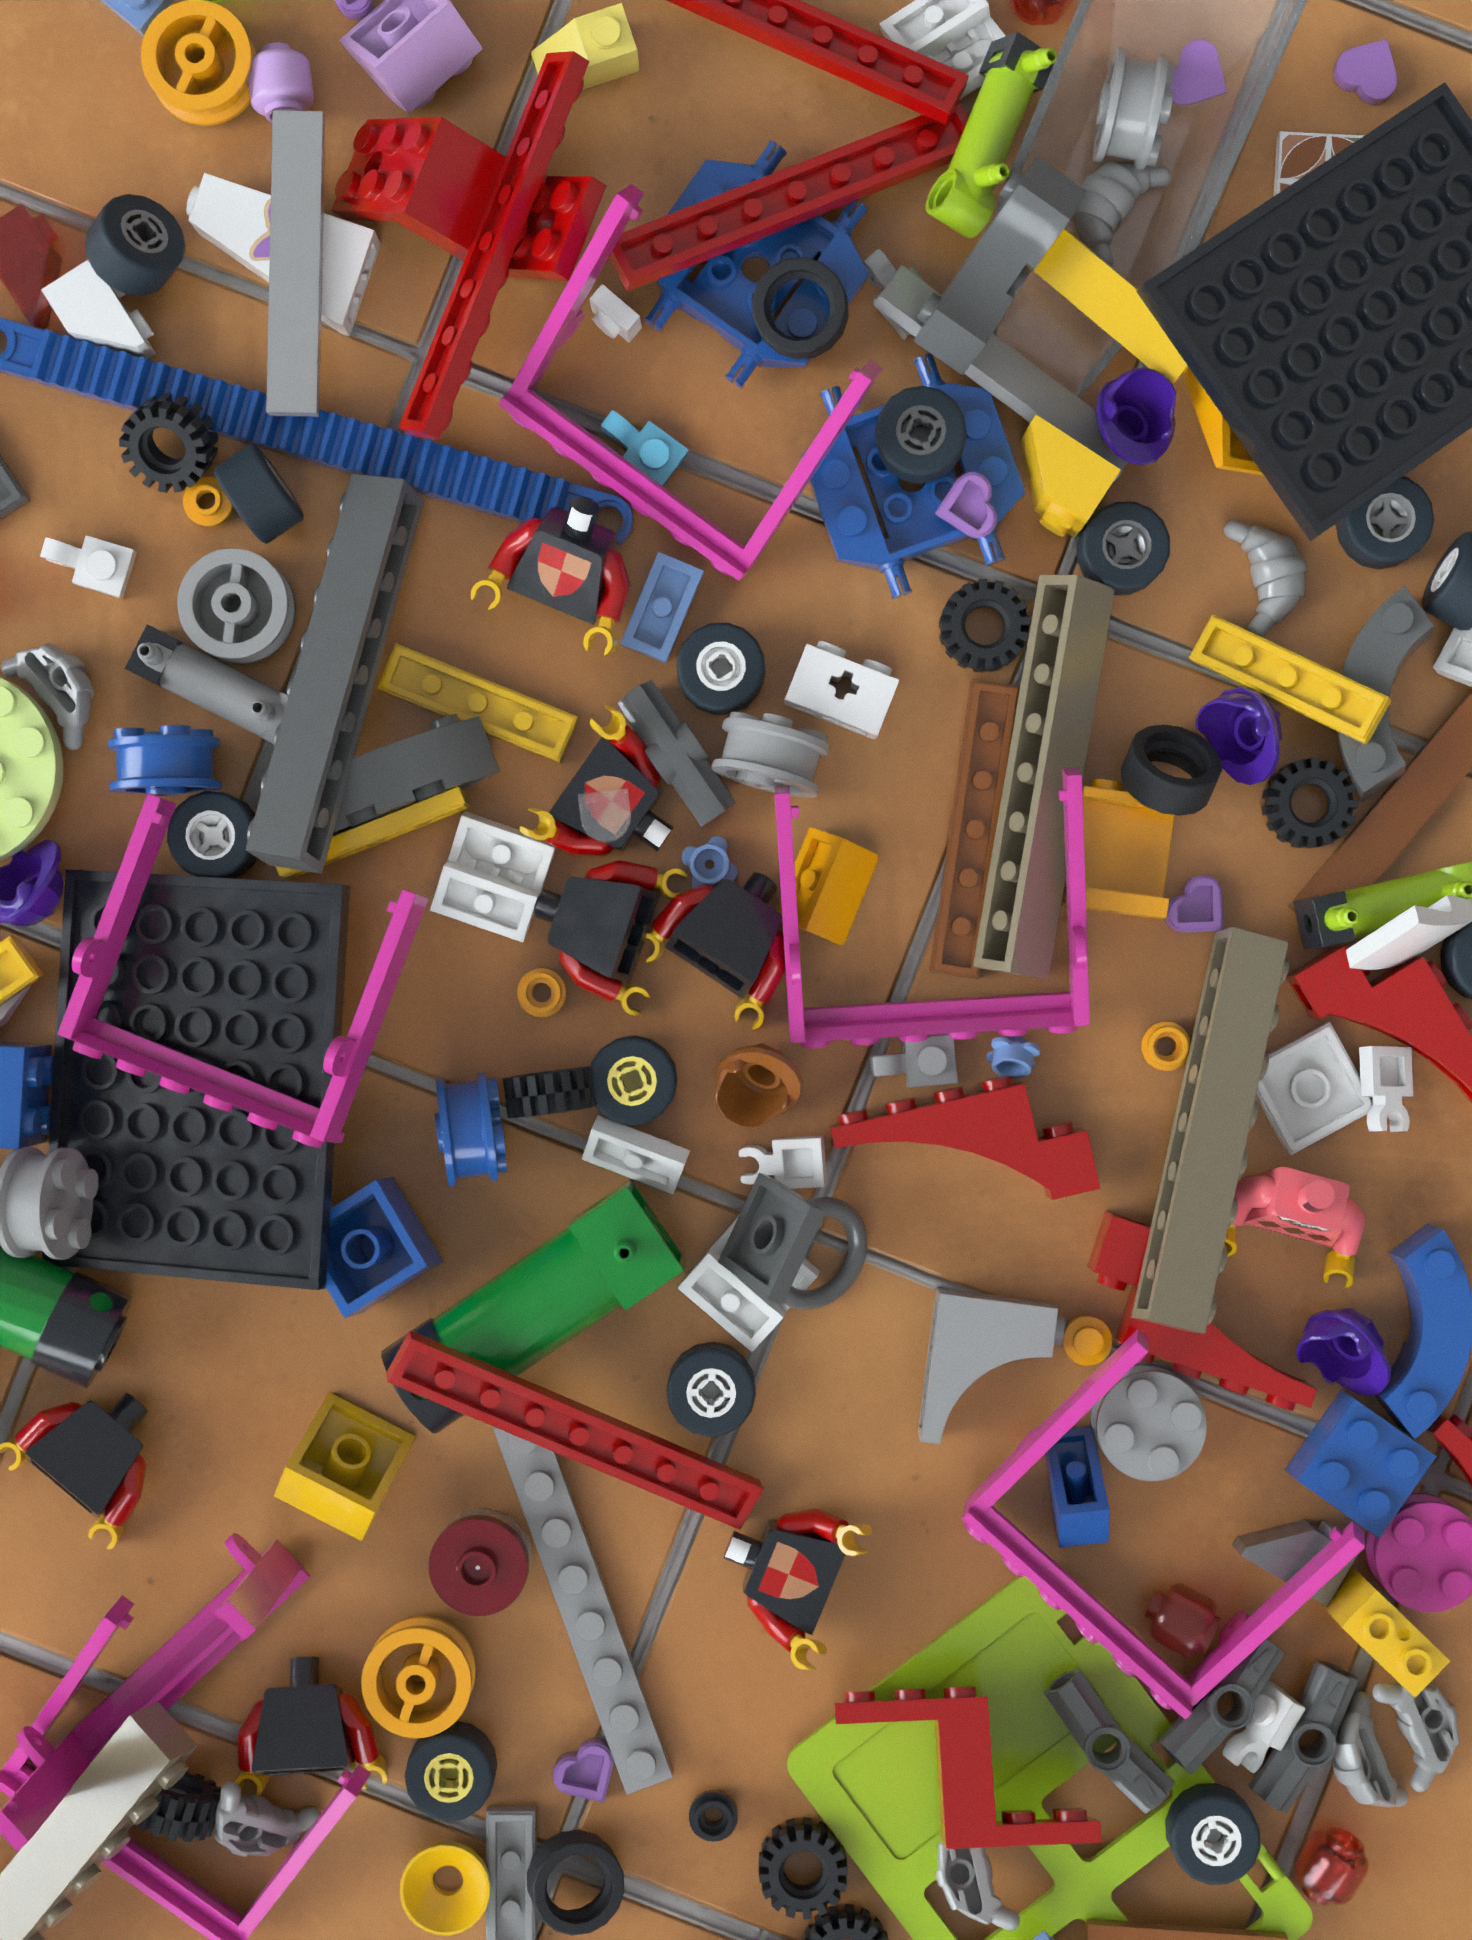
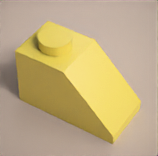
M622 3L574 18L531 51L537 74H539L547 53L575 51L590 61L583 77V90L640 71L638 50Z

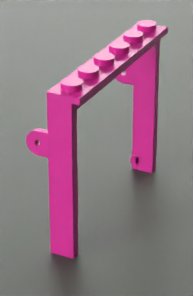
M630 184L615 195L510 390L502 397L498 405L510 413L512 419L524 428L532 429L551 443L552 448L558 454L573 459L588 470L599 484L614 489L629 500L637 512L644 516L652 517L667 528L678 542L693 547L708 558L713 567L719 572L731 575L740 581L756 564L883 368L870 359L861 369L856 367L848 377L852 380L851 384L746 546L739 543L534 392L557 349L572 337L581 324L585 312L580 308L629 219L631 218L636 221L643 212L637 205L644 192Z
M1078 767L1062 768L1063 789H1058L1059 801H1063L1070 984V992L803 1008L792 818H799L798 806H791L790 786H775L790 1043H800L804 1048H822L828 1046L830 1041L850 1040V1043L854 1045H872L878 1043L879 1038L899 1037V1040L903 1042H921L927 1040L929 1035L949 1034V1037L953 1039H971L977 1037L978 1032L998 1031V1034L1002 1036H1021L1026 1034L1028 1029L1047 1028L1052 1033H1071L1077 1030V1026L1090 1025L1082 774Z
M148 793L93 938L87 937L83 939L74 952L72 970L79 974L57 1035L75 1041L72 1050L83 1055L101 1059L104 1053L117 1058L115 1067L125 1072L142 1077L145 1076L146 1071L161 1076L159 1085L172 1091L188 1094L191 1088L205 1094L203 1103L211 1107L232 1112L235 1106L250 1113L247 1120L258 1126L276 1130L278 1124L290 1128L294 1130L292 1139L305 1145L321 1148L323 1142L342 1143L345 1133L341 1132L429 898L402 889L398 902H389L386 911L393 913L348 1035L347 1037L337 1036L331 1042L325 1054L323 1069L324 1072L331 1074L332 1078L322 1105L318 1108L96 1019L176 807V803Z
M1137 1329L1044 1423L1031 1430L1020 1442L1016 1450L966 1499L962 1520L965 1522L968 1532L977 1541L983 1544L988 1542L1002 1555L1003 1562L1014 1574L1019 1577L1025 1575L1039 1588L1040 1595L1048 1605L1056 1610H1064L1074 1619L1078 1630L1087 1640L1092 1643L1099 1642L1112 1654L1115 1663L1125 1674L1131 1677L1136 1675L1149 1687L1153 1698L1167 1710L1173 1708L1180 1716L1187 1719L1192 1714V1707L1366 1547L1364 1531L1353 1521L1342 1531L1335 1526L1329 1532V1537L1332 1540L1251 1616L1244 1610L1233 1615L1220 1632L1219 1646L1186 1677H1183L992 1506L1135 1364H1138L1149 1351V1338Z
M233 1533L225 1540L226 1548L245 1570L67 1734L55 1748L38 1730L31 1726H25L16 1735L17 1742L22 1751L37 1766V1769L0 1810V1834L17 1852L30 1841L69 1793L72 1785L129 1715L156 1702H159L165 1710L170 1708L242 1640L245 1641L253 1634L262 1621L311 1576L278 1540L261 1555L239 1534Z
M123 1595L102 1619L31 1725L44 1737L83 1685L81 1682L119 1626L126 1630L133 1621L134 1617L128 1613L134 1603ZM19 1745L0 1771V1791L10 1798L37 1769L28 1762L30 1758L22 1751ZM360 1764L352 1773L347 1769L343 1771L337 1780L342 1787L302 1839H298L294 1843L270 1881L243 1915L129 1833L127 1834L131 1838L126 1846L111 1859H104L102 1863L209 1940H247L356 1799L371 1772Z

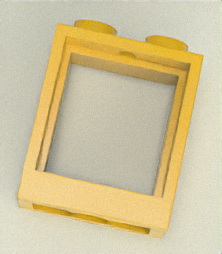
M1352 1566L1328 1606L1326 1607L1320 1603L1331 1617L1414 1698L1450 1662L1438 1648Z

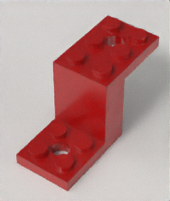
M443 117L367 119L366 124L358 130L354 138L353 148L355 151L348 169L337 181L335 187V195L337 197L331 211L346 220L396 221L464 261L505 156ZM547 176L545 186L540 194L536 196L528 215L527 231L514 250L508 266V277L569 281L607 186L592 176Z
M976 1687L943 1688L944 1698L926 1699L925 1689L895 1690L893 1701H875V1691L844 1692L845 1703H835L836 1724L935 1721L942 1845L945 1849L1102 1843L1100 1821L1087 1817V1810L1082 1808L1052 1809V1819H1036L1035 1812H1032V1810L1001 1811L1002 1821H996L988 1696L976 1697Z

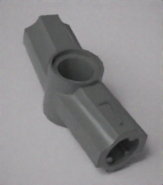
M650 680L638 685L625 694L622 700L617 703L622 710L621 712L636 734L645 743L647 748L644 751L668 785H673L700 826L705 825L734 805L736 802L732 798V794L719 775L711 769L707 761L709 756L686 722H680L655 683Z
M1267 1639L1263 1641L1192 1707V1714L1187 1719L1180 1716L1157 1740L1165 1752L1187 1773L1192 1774L1233 1730L1245 1727L1251 1721L1254 1713V1702L1283 1658L1284 1653ZM1230 1691L1234 1698L1232 1710L1228 1714L1220 1716L1217 1711V1701L1223 1693Z
M1315 1660L1298 1701L1306 1708L1282 1750L1279 1751L1275 1748L1271 1750L1248 1785L1254 1793L1278 1811L1280 1810L1287 1814L1316 1769L1330 1762L1335 1755L1337 1746L1335 1735L1358 1683V1678L1355 1675L1327 1661ZM1310 1729L1319 1730L1315 1743L1306 1747L1298 1745L1302 1733Z
M1079 1667L1065 1672L1044 1690L1045 1696L1084 1751L1091 1766L1103 1772L1145 1814L1152 1809H1156L1168 1797L1170 1789L1175 1784L1174 1780L1123 1731L1118 1721L1113 1718ZM1112 1734L1117 1737V1743L1111 1751L1099 1753L1092 1749L1093 1742L1098 1736Z

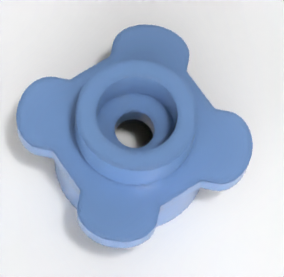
M712 837L708 844L698 848L688 846L682 852V862L689 866L693 876L691 881L693 888L703 884L714 885L723 879L734 881L737 877V867L730 863L726 853L728 844L722 837ZM707 860H712L714 862V867L712 869H707L705 867V862Z
M1019 1036L997 1037L992 1040L991 1046L994 1049L987 1053L986 1059L992 1064V1070L1000 1076L1010 1075L1011 1079L1024 1078L1034 1068L1035 1061L1033 1058L1040 1054V1047Z

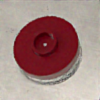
M474 1508L456 1515L443 1528L430 1553L429 1575L436 1593L448 1606L467 1615L487 1616L506 1609L518 1598L530 1575L533 1563V1550L530 1539L523 1527L513 1517L496 1509Z

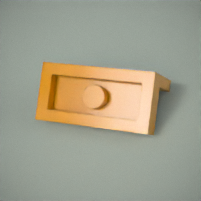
M809 827L794 864L798 928L835 944L843 945L879 860L878 854L842 837ZM780 898L776 911H778L782 915V903Z

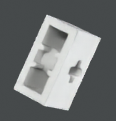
M819 641L817 647L806 644L785 697L784 705L875 740L899 682L898 679L890 676L892 669L870 659H865L863 665L844 658L846 654L844 649L824 641ZM842 676L849 677L851 679L850 687L857 691L856 695L847 693L844 700L836 698V688L829 685L830 681L839 682Z

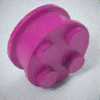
M1411 1493L1380 1538L1366 1530L1364 1553L1368 1568L1375 1580L1401 1604L1421 1612H1440L1456 1607L1472 1594V1521L1446 1500L1432 1494Z

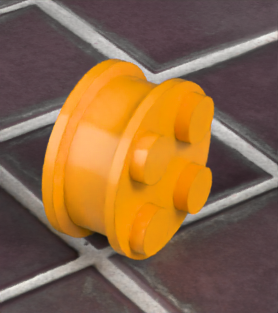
M187 0L169 6L153 19L142 41L141 63L148 83L170 113L190 124L213 126L232 120L250 104L248 77L251 71L252 57L257 53L244 27L229 10L210 1Z
M415 1616L398 1621L381 1634L365 1662L361 1678V1689L366 1707L372 1717L383 1728L396 1735L407 1738H426L439 1734L452 1726L467 1706L476 1679L475 1656L465 1636L452 1624L442 1619L430 1616Z

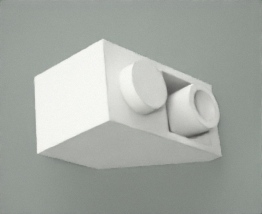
M88 260L41 289L67 332L76 340H86L97 346L103 345L114 351H124L133 356H141L147 359L156 354L147 340L154 333L140 311L135 309L130 313L120 298L125 293L110 287L95 273Z

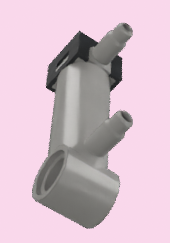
M148 624L146 625L125 667L126 670L274 744L275 731L282 722L288 701L286 694Z

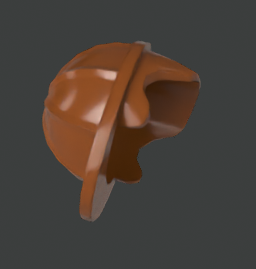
M764 1043L737 1048L721 1059L716 1071L715 1101L718 1110L731 1123L743 1128L759 1129L779 1114L786 1113L795 1105L802 1092L803 1079L798 1069L783 1055L781 1050H776Z

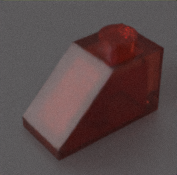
M20 204L0 217V279L26 319L36 328L44 330L49 326L52 306L41 289L59 278L62 257L53 243L60 238L43 213L35 217L23 204Z

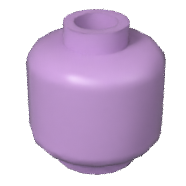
M275 42L264 45L261 48V52L252 57V66L248 77L251 106L259 114L265 116L267 121L272 123L273 110L308 111L314 104L311 66L304 54L291 49L288 44Z

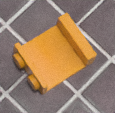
M1092 779L1091 787H1082L1086 909L1153 919L1166 918L1169 898H1163L1175 815L1160 813L1144 806L1132 797L1129 792L1121 791V782ZM1066 880L1061 906H1067Z

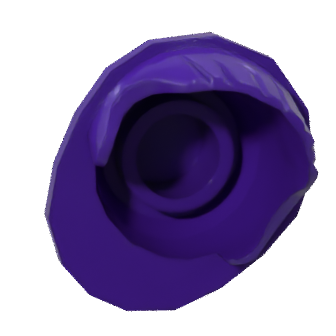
M1138 368L1128 371L1104 385L1097 397L1095 417L1102 441L1118 457L1129 463L1146 465L1155 463L1167 451L1173 439L1176 425L1174 411L1177 391L1170 380L1164 374L1154 369Z
M1239 687L1222 692L1218 698L1208 702L1200 709L1196 718V729L1212 744L1220 755L1222 768L1236 782L1254 785L1265 781L1274 773L1280 758V740L1282 739L1280 713L1264 695L1246 687Z
M45 839L27 851H19L12 856L9 864L0 867V924L11 923L24 927L35 925L46 917L53 915L55 908L60 905L64 883L62 874L58 870L61 860V848L57 842Z
M1349 1307L1325 1310L1313 1314L1309 1318L1296 1349V1356L1300 1363L1309 1362L1315 1365L1326 1382H1337L1341 1386L1360 1395L1373 1396L1378 1394L1391 1381V1366L1383 1351L1384 1341L1372 1319Z

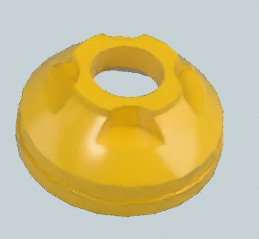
M455 1841L431 1843L420 1849L410 1859L404 1869L400 1882L402 1907L409 1919L426 1932L448 1936L461 1933L471 1928L482 1917L487 1908L491 1888L488 1869L483 1859L465 1844ZM443 1866L457 1868L462 1874L463 1884L455 1891L440 1889L434 1879V1874L439 1868Z

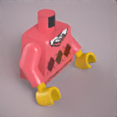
M1278 1167L1246 1176L1237 1183L1235 1198L1238 1201L1237 1215L1233 1224L1228 1227L1224 1246L1227 1249V1257L1236 1253V1226L1242 1225L1329 1248L1333 1246L1334 1250L1326 1256L1323 1280L1325 1283H1328L1329 1275L1341 1273L1346 1276L1345 1288H1349L1353 1284L1356 1264L1354 1255L1357 1254L1366 1216L1359 1204L1354 1199L1348 1198L1349 1184L1288 1167Z

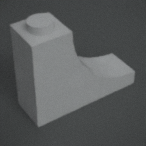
M936 1287L917 1430L921 1442L941 1444L943 1430L953 1406L965 1390L988 1371L1015 1360L1037 1357L1052 1358L1054 1345H1062L1065 1329L1064 1316H1058V1308L1053 1302Z

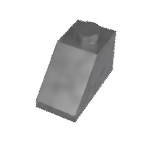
M1303 1519L1237 1536L1232 1546L1242 1557L1287 1582L1332 1540L1329 1537V1532L1334 1526L1322 1521L1317 1528ZM1358 1555L1311 1598L1327 1607Z

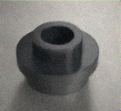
M718 1790L705 1791L699 1794L691 1803L689 1823L693 1832L701 1839L711 1842L721 1841L730 1836L736 1828L738 1810L733 1799L726 1793ZM716 1807L721 1810L723 1815L717 1821H710L705 1817V1811L708 1808Z

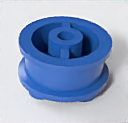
M188 725L160 726V732H145L143 728L114 729V738L108 740V749L116 751L117 780L109 783V791L146 794V796L148 793L154 796L186 795V793L221 790L222 781L214 779L213 750L220 747V738L213 736V730L191 729Z
M479 1072L475 1081L446 1084L443 1077L435 1078L439 1113H435L439 1153L444 1152L448 1186H456L458 1178L488 1175L491 1182L499 1181L498 1173L507 1172L496 1077L486 1079V1073Z

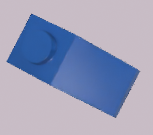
M1092 1426L1071 1428L1045 1453L1051 1509L1059 1548L1106 1543L1109 1539L1110 1508Z

